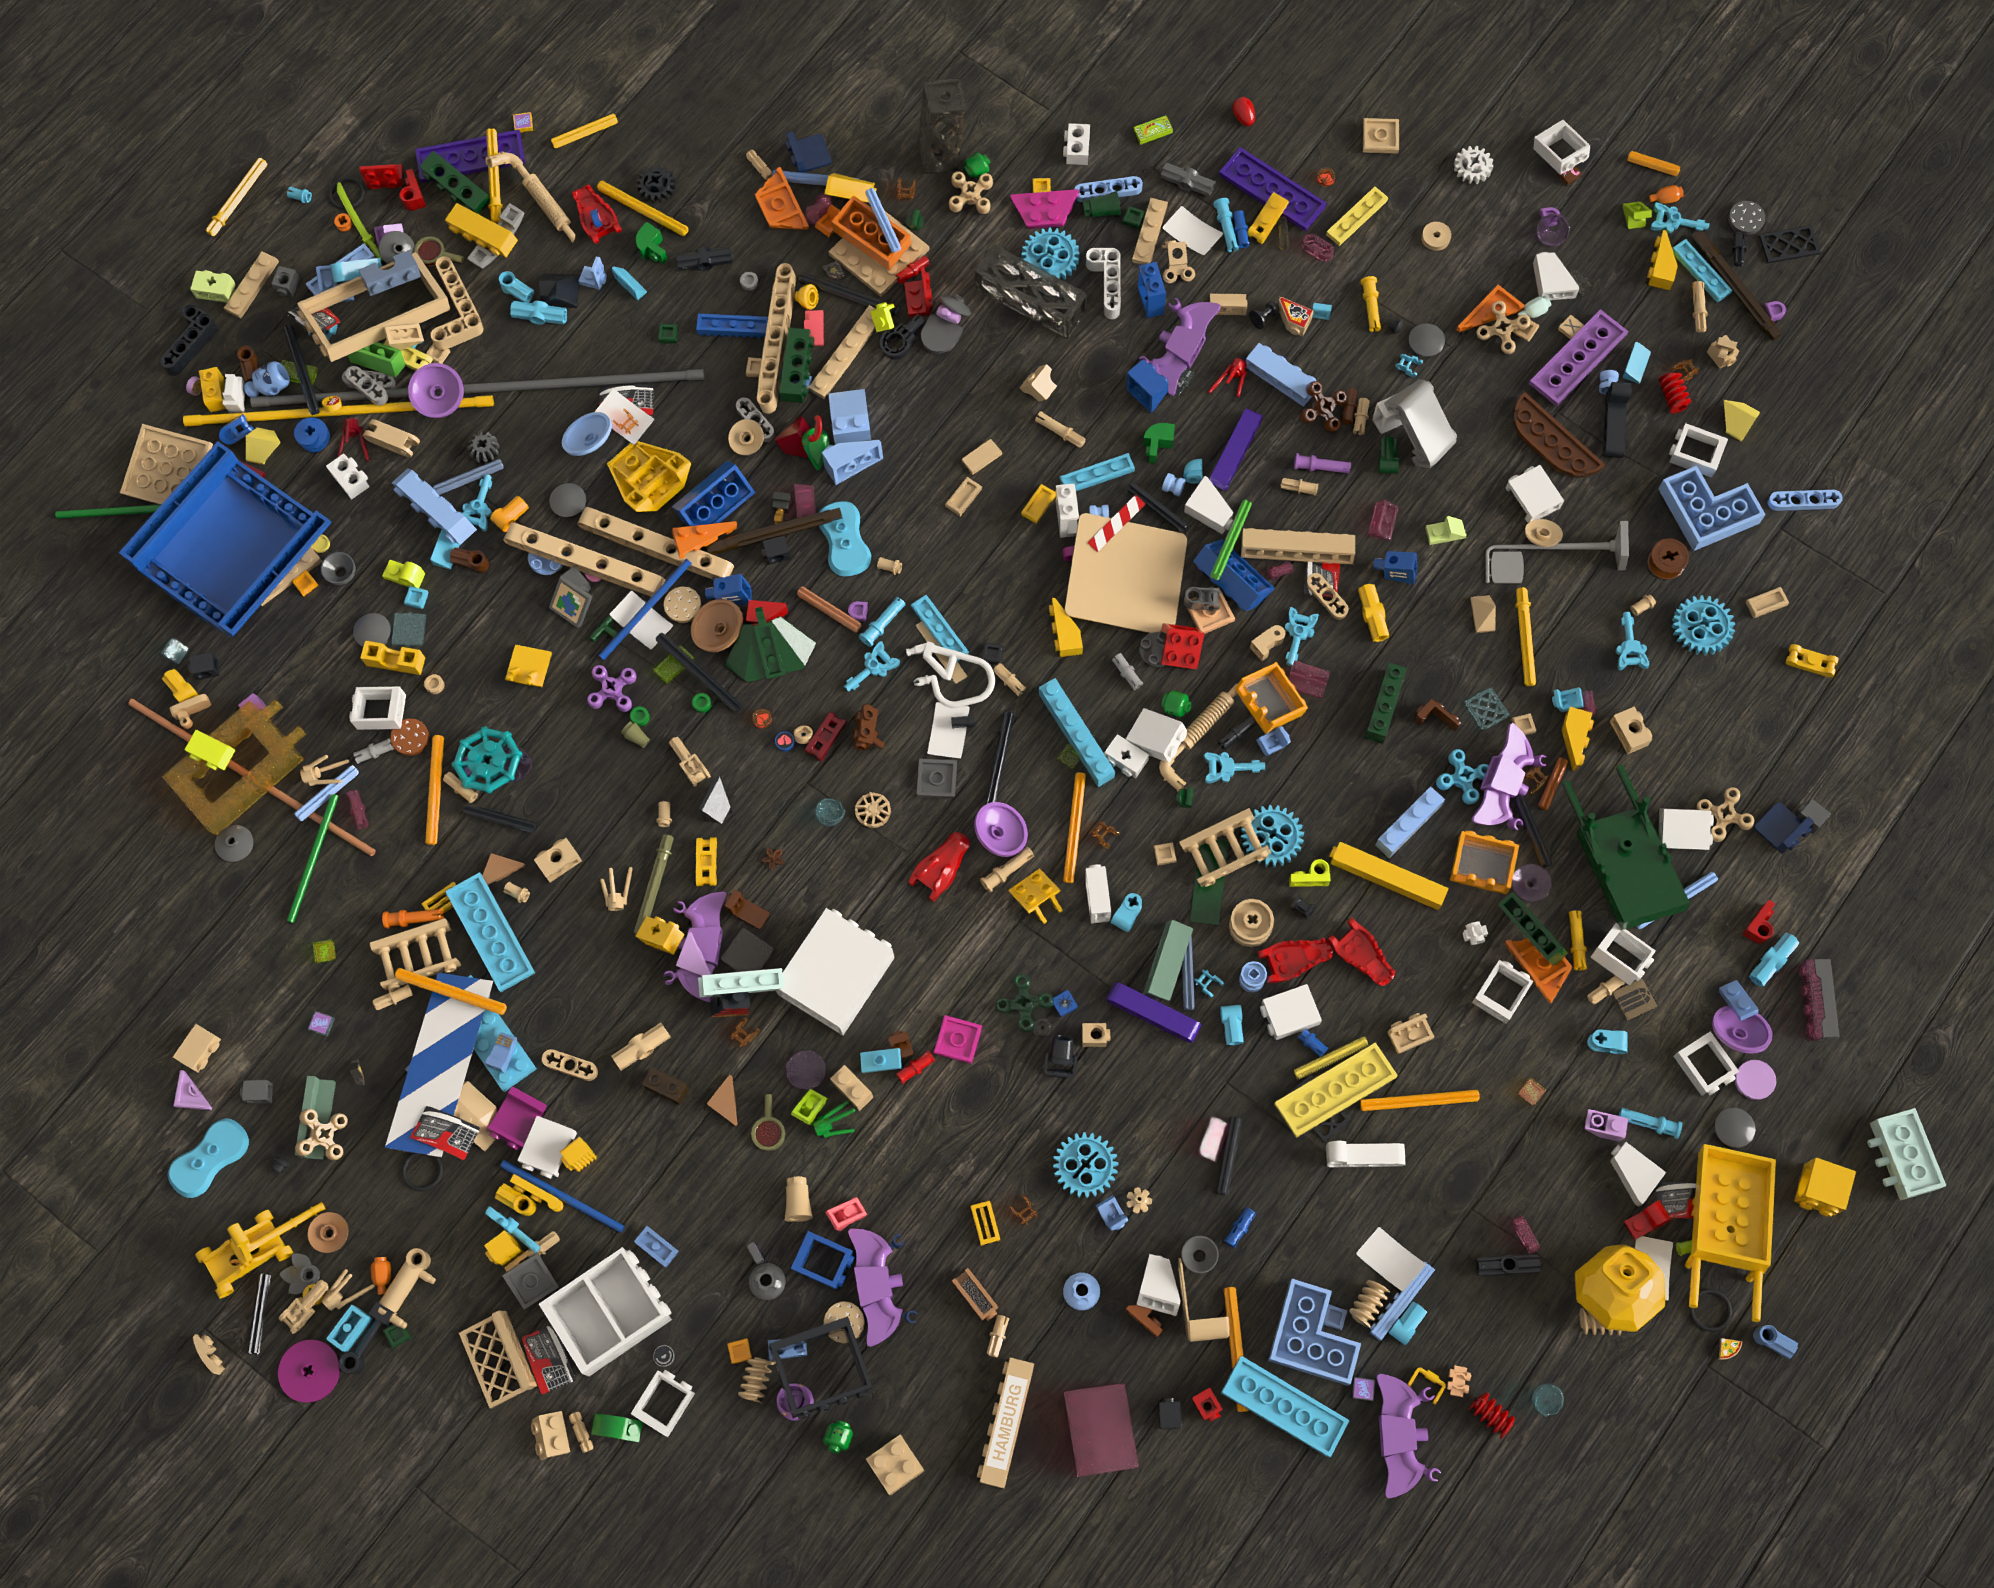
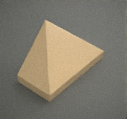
M419 324L384 327L388 345L393 348L403 350L424 341Z
M1490 595L1471 597L1476 633L1494 632L1496 605Z

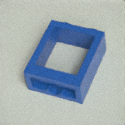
M1157 262L1140 265L1137 288L1146 317L1163 315L1166 291Z
M808 1231L791 1269L837 1290L839 1286H843L846 1279L844 1273L847 1267L851 1268L855 1257H853L852 1250ZM815 1241L845 1254L833 1281L803 1268Z

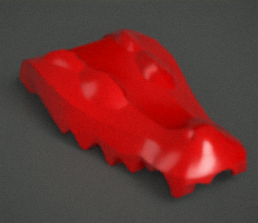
M589 184L572 192L577 203L581 225L587 236L595 244L600 242L599 238L613 231L616 233L622 231L613 209L598 194H595ZM594 209L598 210L603 226L598 228L595 227L590 215L591 210Z
M954 832L950 835L944 844L939 846L916 866L908 884L914 886L918 880L933 890L929 899L935 902L939 895L952 884L962 857L970 847L968 838L959 832Z
M1351 917L1347 921L1351 928L1350 931L1340 940H1337L1333 935L1327 939L1336 954L1345 962L1369 976L1377 985L1385 986L1394 978L1395 970L1386 962L1385 956L1378 947L1373 935Z
M1321 938L1314 941H1282L1267 949L1258 951L1257 954L1259 958H1266L1272 975L1266 977L1267 982L1279 983L1294 979L1317 964L1331 959L1333 951L1326 938Z

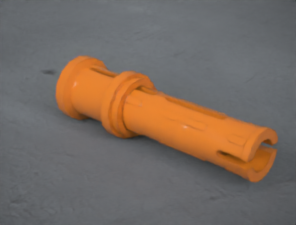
M441 908L414 912L400 910L399 912L389 913L385 911L383 912L382 921L386 929L399 925L406 927L410 923L444 919V916L439 915L444 913Z

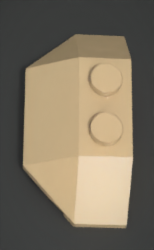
M465 1081L454 1116L480 1127L474 1143L486 1151L496 1141L489 1136L487 1127L496 1116L497 1107L469 1081Z

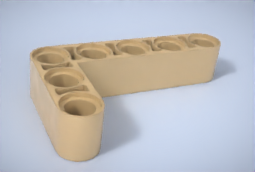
M444 256L437 259L436 267L460 318L432 330L431 338L436 349L441 351L443 348L449 349L477 337L483 332L481 319L452 261Z

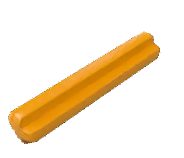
M1634 151L1629 153L1627 159L1629 162L1673 176H1677L1680 171V166Z

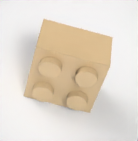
M901 1435L866 1458L889 1495H892L925 1471Z

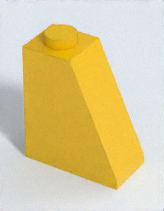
M833 173L828 176L825 194L851 199L854 195L861 201L869 203L865 191L874 188L875 183Z

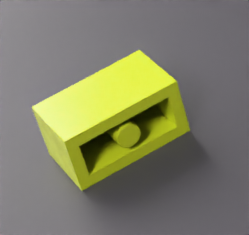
M195 730L185 748V751L190 753V758L198 762L202 759L207 762L206 766L214 770L217 767L225 770L235 752L230 746L198 730Z

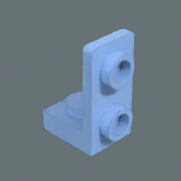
M596 256L592 268L584 266L579 278L580 285L600 290L602 284H605L607 274L604 271V265L600 257Z

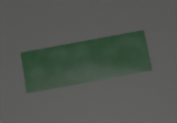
M1216 841L1226 861L1228 842ZM1209 844L1200 845L1198 850L1209 873L1219 869L1220 867ZM1196 865L1190 922L1219 925L1224 876L1216 879V882L1210 886L1205 887L1204 885L1201 887L1197 879L1203 876Z

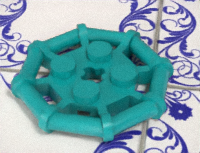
M485 726L464 740L461 739L459 741L460 745L455 760L452 762V768L458 774L462 787L485 791L490 794L493 790L515 779L514 775L519 760L522 757V752L519 751L509 731L493 730ZM489 736L499 738L501 740L498 743H495L489 740ZM483 737V742L474 747L470 745ZM505 744L508 745L511 751L510 754L505 753L503 749ZM466 749H468V759L462 762ZM486 757H492L489 764L483 763ZM508 760H511L508 771H505V764ZM469 767L472 772L470 777H467L463 768ZM501 774L504 775V776L500 777L499 779H497V780H495V781L492 782V780H493L494 778L498 777L499 775H501ZM477 778H484L486 784L475 782Z

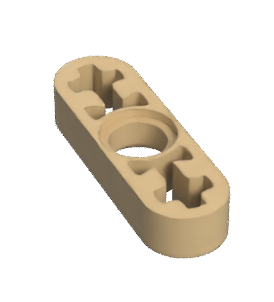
M1318 573L1311 574L1306 583L1308 589L1335 619H1344L1349 611L1348 605L1322 575ZM1312 579H1314V580H1317V579H1318V580H1319L1318 585H1319L1321 588H1322L1323 586H1325V588H1323V589L1320 591V593L1317 592V591H1319V587H1318L1316 584L1313 585V586L1311 585V584H1312ZM1330 592L1333 595V599L1325 601L1322 598V594ZM1335 600H1337L1336 606L1338 608H1344L1343 614L1336 613L1337 608L1333 604Z
M552 1049L545 1051L542 1055V1062L549 1069L585 1081H592L598 1075V1069L592 1062ZM554 1054V1057L557 1060H560L561 1062L559 1064L557 1062L552 1061L551 1064H549L547 1058L552 1057V1055ZM568 1060H573L575 1062L574 1069L566 1070L565 1063ZM581 1066L584 1069L591 1067L593 1073L586 1076V1073L579 1070V1067Z

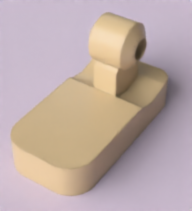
M201 694L176 704L169 709L172 716L176 720H180V724L185 729H189L193 724L189 715L210 707L211 703L206 694Z

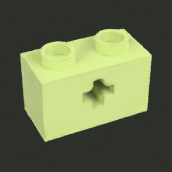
M207 270L196 271L190 290L198 299L228 303L234 293L236 284L232 277L226 273L216 274Z

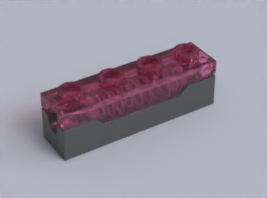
M1807 959L1799 967V975L1803 978L1801 993L1805 997L1803 1011L1804 1015L1807 1016L1808 1022L1806 1024V1034L1809 1036L1810 1041H1834L1840 1036L1831 959Z

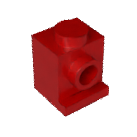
M1211 1388L1191 1398L1203 1421L1208 1419L1209 1422H1212L1220 1417L1219 1412L1223 1409ZM1205 1403H1209L1211 1405V1409L1209 1411H1206L1203 1406Z

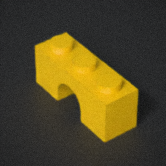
M365 641L361 654V659L366 666L421 675L425 657L420 650L402 647L401 651L387 648L382 643Z

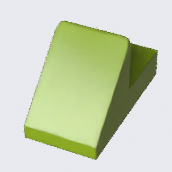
M1642 202L1623 204L1628 229L1645 227L1646 218L1652 217V210Z
M810 1089L794 1108L791 1115L809 1125H813L816 1115L825 1105L827 1098Z

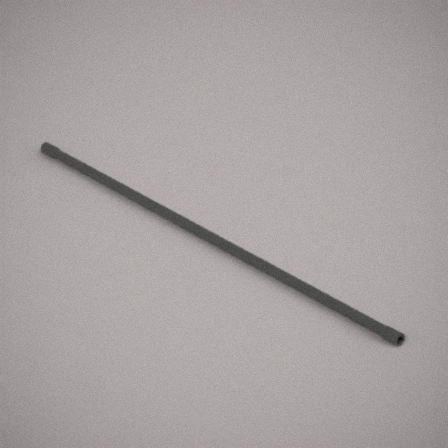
M704 369L463 384L464 394L677 380L692 381L704 380ZM408 388L385 389L388 398L409 397ZM438 390L436 395H441L442 391ZM360 391L315 394L317 403L322 402L323 399L329 396H337L341 401L369 400ZM376 391L374 392L376 397H382V395H378ZM304 394L254 396L250 399L252 408L307 403Z

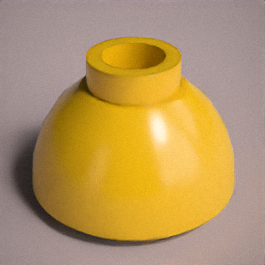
M813 284L805 285L795 292V301L799 302L803 308L812 310L816 307L818 291Z

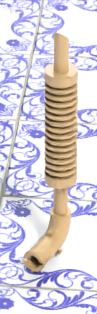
M502 151L496 155L486 157V164L489 165V168L510 164L514 169H517L524 178L522 184L556 229L564 231L572 243L574 242L575 233L569 227L571 221L535 174H529L524 168L523 162L516 155Z
M1237 684L1228 693L1222 691L1198 718L1188 726L1186 737L1181 741L1176 755L1172 757L1170 762L1160 761L1159 769L1164 781L1170 783L1177 791L1183 788L1186 782L1174 773L1175 770L1171 767L1174 759L1184 748L1190 750L1206 731L1234 704L1232 698L1237 694L1235 691Z

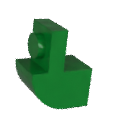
M646 222L636 235V244L640 256L644 260L650 257L653 261H659L664 265L668 259L666 251L658 246L663 241L661 231Z
M1157 423L1147 429L1144 435L1143 446H1147L1146 456H1149V463L1156 464L1158 447L1172 449L1175 424Z
M595 1414L591 1435L639 1442L643 1422L624 1417Z

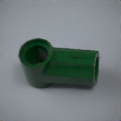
M1393 437L1381 438L1378 473L1398 474L1397 439Z

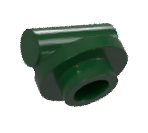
M914 209L912 214L906 219V225L911 230H919L924 225V219L917 209Z
M1193 788L1179 789L1176 794V801L1180 807L1191 808Z

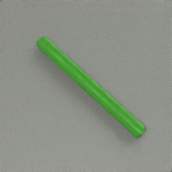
M1246 499L1242 501L1210 574L1211 578L1219 580L1252 505Z

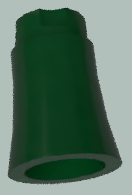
M1118 191L1092 197L1090 200H1083L1085 218L1091 216H1121Z

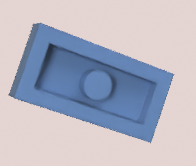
M1737 980L1719 988V993L1740 1021L1758 1014L1757 1006Z
M648 1226L645 1227L634 1241L665 1267L669 1265L679 1252Z

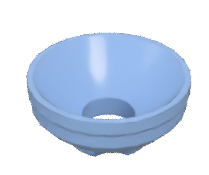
M1076 1273L1070 1276L1064 1284V1299L1070 1307L1076 1310L1090 1309L1099 1300L1100 1286L1097 1280L1090 1274ZM1084 1284L1087 1286L1088 1293L1085 1296H1079L1076 1293L1078 1285Z

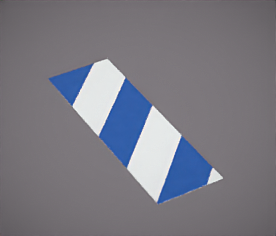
M439 972L436 977L437 981L489 998L493 981ZM432 991L385 1148L442 1157L443 1150L410 1137L426 1106L454 1116L485 1009Z

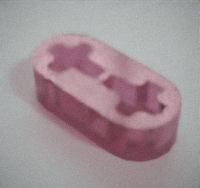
M1315 234L1304 236L1302 247L1305 251L1322 261L1332 259L1334 247Z
M1520 1215L1512 1219L1513 1227L1528 1253L1533 1254L1539 1251L1540 1245L1525 1218Z

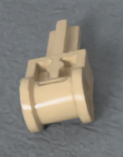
M673 737L669 741L670 746L682 761L679 763L681 769L694 787L706 777H711L697 755L693 754L691 756L679 737Z
M319 1280L304 1298H296L279 1316V1320L284 1321L289 1326L292 1334L298 1332L314 1314L315 1311L312 1306L326 1292L328 1284L323 1280Z

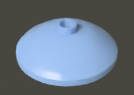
M593 412L580 417L565 431L562 438L563 449L573 456H582L597 450L610 435L612 428L610 418L602 412Z

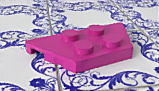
M1079 190L1012 194L1011 200L1028 229L1062 227L1067 220V215L1073 208L1076 197L1078 198Z

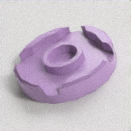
M1750 1060L1738 1068L1739 1072L1735 1074V1085L1738 1091L1746 1096V1098L1761 1100L1768 1097L1774 1091L1776 1076L1773 1069L1767 1063L1760 1060Z

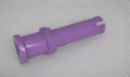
M1296 453L1294 470L1301 468L1309 469L1312 472L1317 469L1349 474L1351 462L1319 459L1315 455L1302 456Z

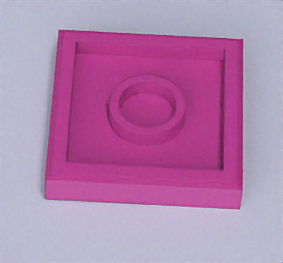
M944 1015L934 1054L972 1064L982 1025Z

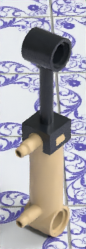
M414 1248L407 1253L406 1261L379 1302L376 1301L369 1312V1315L376 1319L354 1352H347L340 1357L339 1367L343 1372L354 1375L363 1370L364 1360L361 1356L382 1323L391 1326L393 1323L403 1329L407 1327V1323L399 1318L396 1312L418 1278L434 1284L436 1281L432 1275L424 1271L431 1262L427 1252ZM422 1255V1262L415 1265V1257ZM354 1358L355 1366L349 1369L348 1362Z

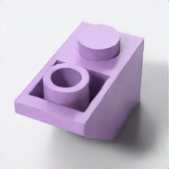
M1588 1109L1584 1129L1598 1137L1620 1142L1626 1136L1628 1118Z

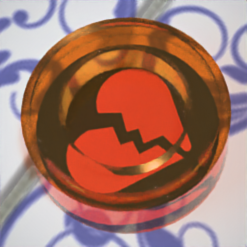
M1322 168L1318 172L1317 180L1322 186H1331L1335 181L1336 174L1331 168Z
M761 708L753 713L752 719L756 727L766 728L771 724L772 717L768 710Z

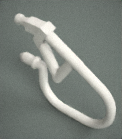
M928 641L911 649H906L908 656L924 653L923 658L943 679L949 681L951 680L957 659L979 664L986 670L988 675L986 690L979 696L960 701H949L942 696L935 675H925V677L914 680V685L916 686L930 684L931 682L936 699L947 707L959 708L981 702L988 698L994 689L995 676L992 667L981 658L936 646ZM932 653L950 657L946 670L932 657Z

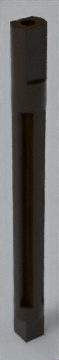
M1701 230L1694 234L1691 239L1733 290L1734 294L1772 341L1779 338L1782 333L1776 327V324Z
M840 508L826 510L720 539L707 545L706 548L709 554L715 555L828 524L832 521L843 519Z

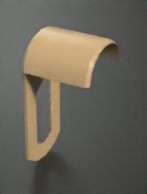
M1178 1258L1187 1339L1193 1342L1228 1338V1317L1189 1321L1181 1258Z

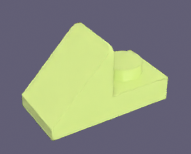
M1447 516L1444 522L1426 525L1425 527L1430 545L1466 538L1462 520Z

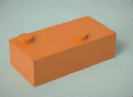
M854 195L832 220V228L836 234L889 271L911 245V235L889 220L901 246L900 251L893 253L872 208Z

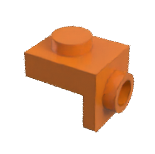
M830 205L827 213L816 222L815 227L830 237L834 233L832 220L840 210Z

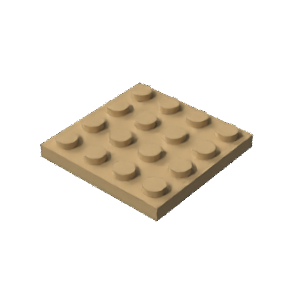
M886 211V216L891 222L911 235V245L890 271L844 238L829 251V256L880 297L897 282L898 277L895 276L897 273L905 269L907 264L914 263L929 251V246Z
M142 424L120 493L162 505L209 452L213 444Z

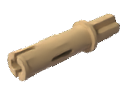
M1696 281L1692 283L1693 318H1695L1696 332L1700 333L1706 331V317L1708 313L1705 310L1704 282Z
M1042 411L1039 412L1038 415L1045 420L1043 421L1036 417L1035 422L1063 437L1064 441L1068 440L1077 447L1084 445L1086 439L1072 431L1071 427L1068 428Z
M552 1231L540 1241H535L541 1247L538 1251L539 1255H545V1251L560 1241L556 1232ZM531 1249L526 1250L504 1267L506 1272L518 1265L527 1256L530 1257L535 1253Z

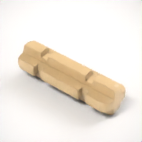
M754 150L746 153L747 159L752 162V165L762 174L764 179L768 180L772 177V171L766 167L767 165L757 156Z
M580 1412L572 1413L569 1415L571 1424H574L572 1427L578 1442H581V1450L584 1453L593 1449V1445L588 1439L590 1437L585 1424L581 1421L582 1416Z

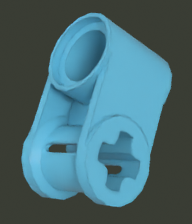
M1135 893L1128 894L1114 914L1111 923L1128 933L1142 908L1141 897ZM1136 901V905L1130 907V902Z
M1596 1030L1587 1040L1588 1047L1593 1051L1626 1054L1627 1032Z

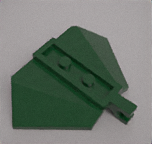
M763 607L755 608L758 623L743 624L740 634L725 662V666L747 682L764 678L770 679L803 669L816 642L781 616L766 621Z

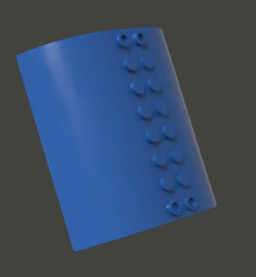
M217 441L122 548L119 554L156 586L223 634L234 637L329 527L331 521L318 511L312 513L241 463L230 449Z

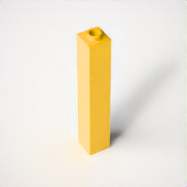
M1342 842L1339 843L1338 847H1333L1329 856L1333 858L1331 861L1332 865L1436 910L1440 909L1449 889Z

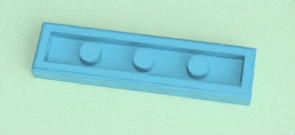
M1686 239L1672 248L1674 256L1697 281L1704 282V289L1717 303L1732 293L1733 290Z
M1129 453L1062 475L1060 476V481L1062 485L1075 484V490L1079 491L1134 472L1135 467Z
M927 595L911 604V608L940 647L969 654V651Z

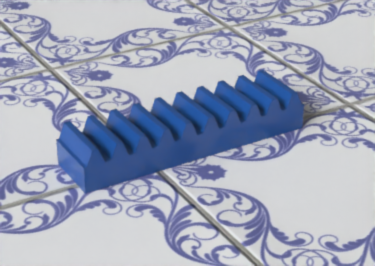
M698 314L696 330L700 336H703V334L707 336L713 334L716 337L717 335L722 337L734 335L736 338L739 336L746 338V336L750 338L756 336L760 339V337L765 338L768 317Z

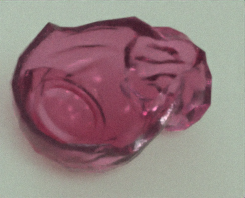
M823 191L815 198V204L807 207L805 219L809 224L816 225V222L822 218V215L827 213L828 207L832 205L831 195L825 194V191Z

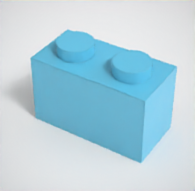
M351 1305L326 1340L341 1351L350 1352L374 1318L359 1307Z

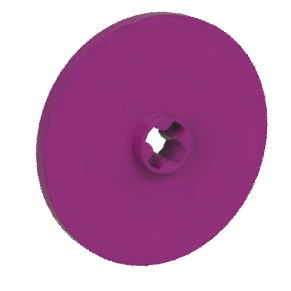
M304 1340L294 1344L285 1352L278 1368V1379L282 1390L290 1398L304 1403L315 1402L326 1397L334 1389L340 1376L339 1358L336 1352L328 1344L318 1340ZM312 1366L311 1370L314 1371L313 1374H308L306 1376L307 1372L305 1371V1368H310Z

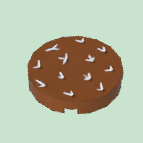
M417 719L402 720L401 729H393L391 732L392 746L404 756L420 754L429 743L430 735L428 729Z

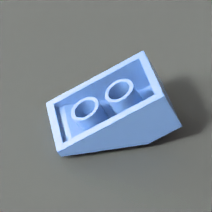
M865 389L829 393L835 444L871 440Z
M880 440L837 443L834 446H828L822 452L825 469L836 485L883 459Z

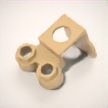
M1167 241L1165 245H1162V248H1168L1169 269L1165 270L1162 275L1165 283H1174L1179 275L1185 282H1189L1195 277L1194 269L1187 267L1186 246L1188 243ZM1175 248H1179L1183 252L1182 257L1179 259L1174 258L1172 255V251ZM1187 270L1190 271V272H1191V276H1190V277H1186V276H1185V271H1187ZM1169 272L1173 274V279L1167 277Z

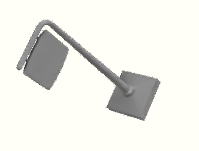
M1620 521L1615 540H1610V542L1558 543L1550 547L1536 544L1490 546L1485 554L1486 583H1489V576H1492L1494 584L1522 583L1524 564L1522 552H1493L1492 559H1489V553L1492 549L1610 550V552L1615 553L1617 569L1626 570L1629 557L1628 521ZM1489 561H1491V574H1489Z

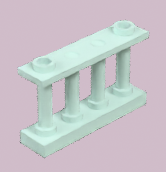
M782 968L702 975L701 978H698L699 998L711 997L717 994L755 993L782 989Z

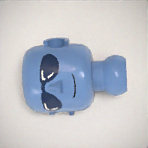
M276 361L269 362L253 372V381L245 383L244 391L249 397L258 396L259 393L266 396L276 395L288 386L290 382L289 374L281 363Z

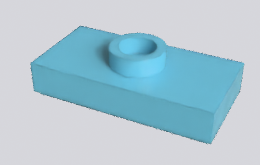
M899 1048L860 1053L862 1073L902 1069Z

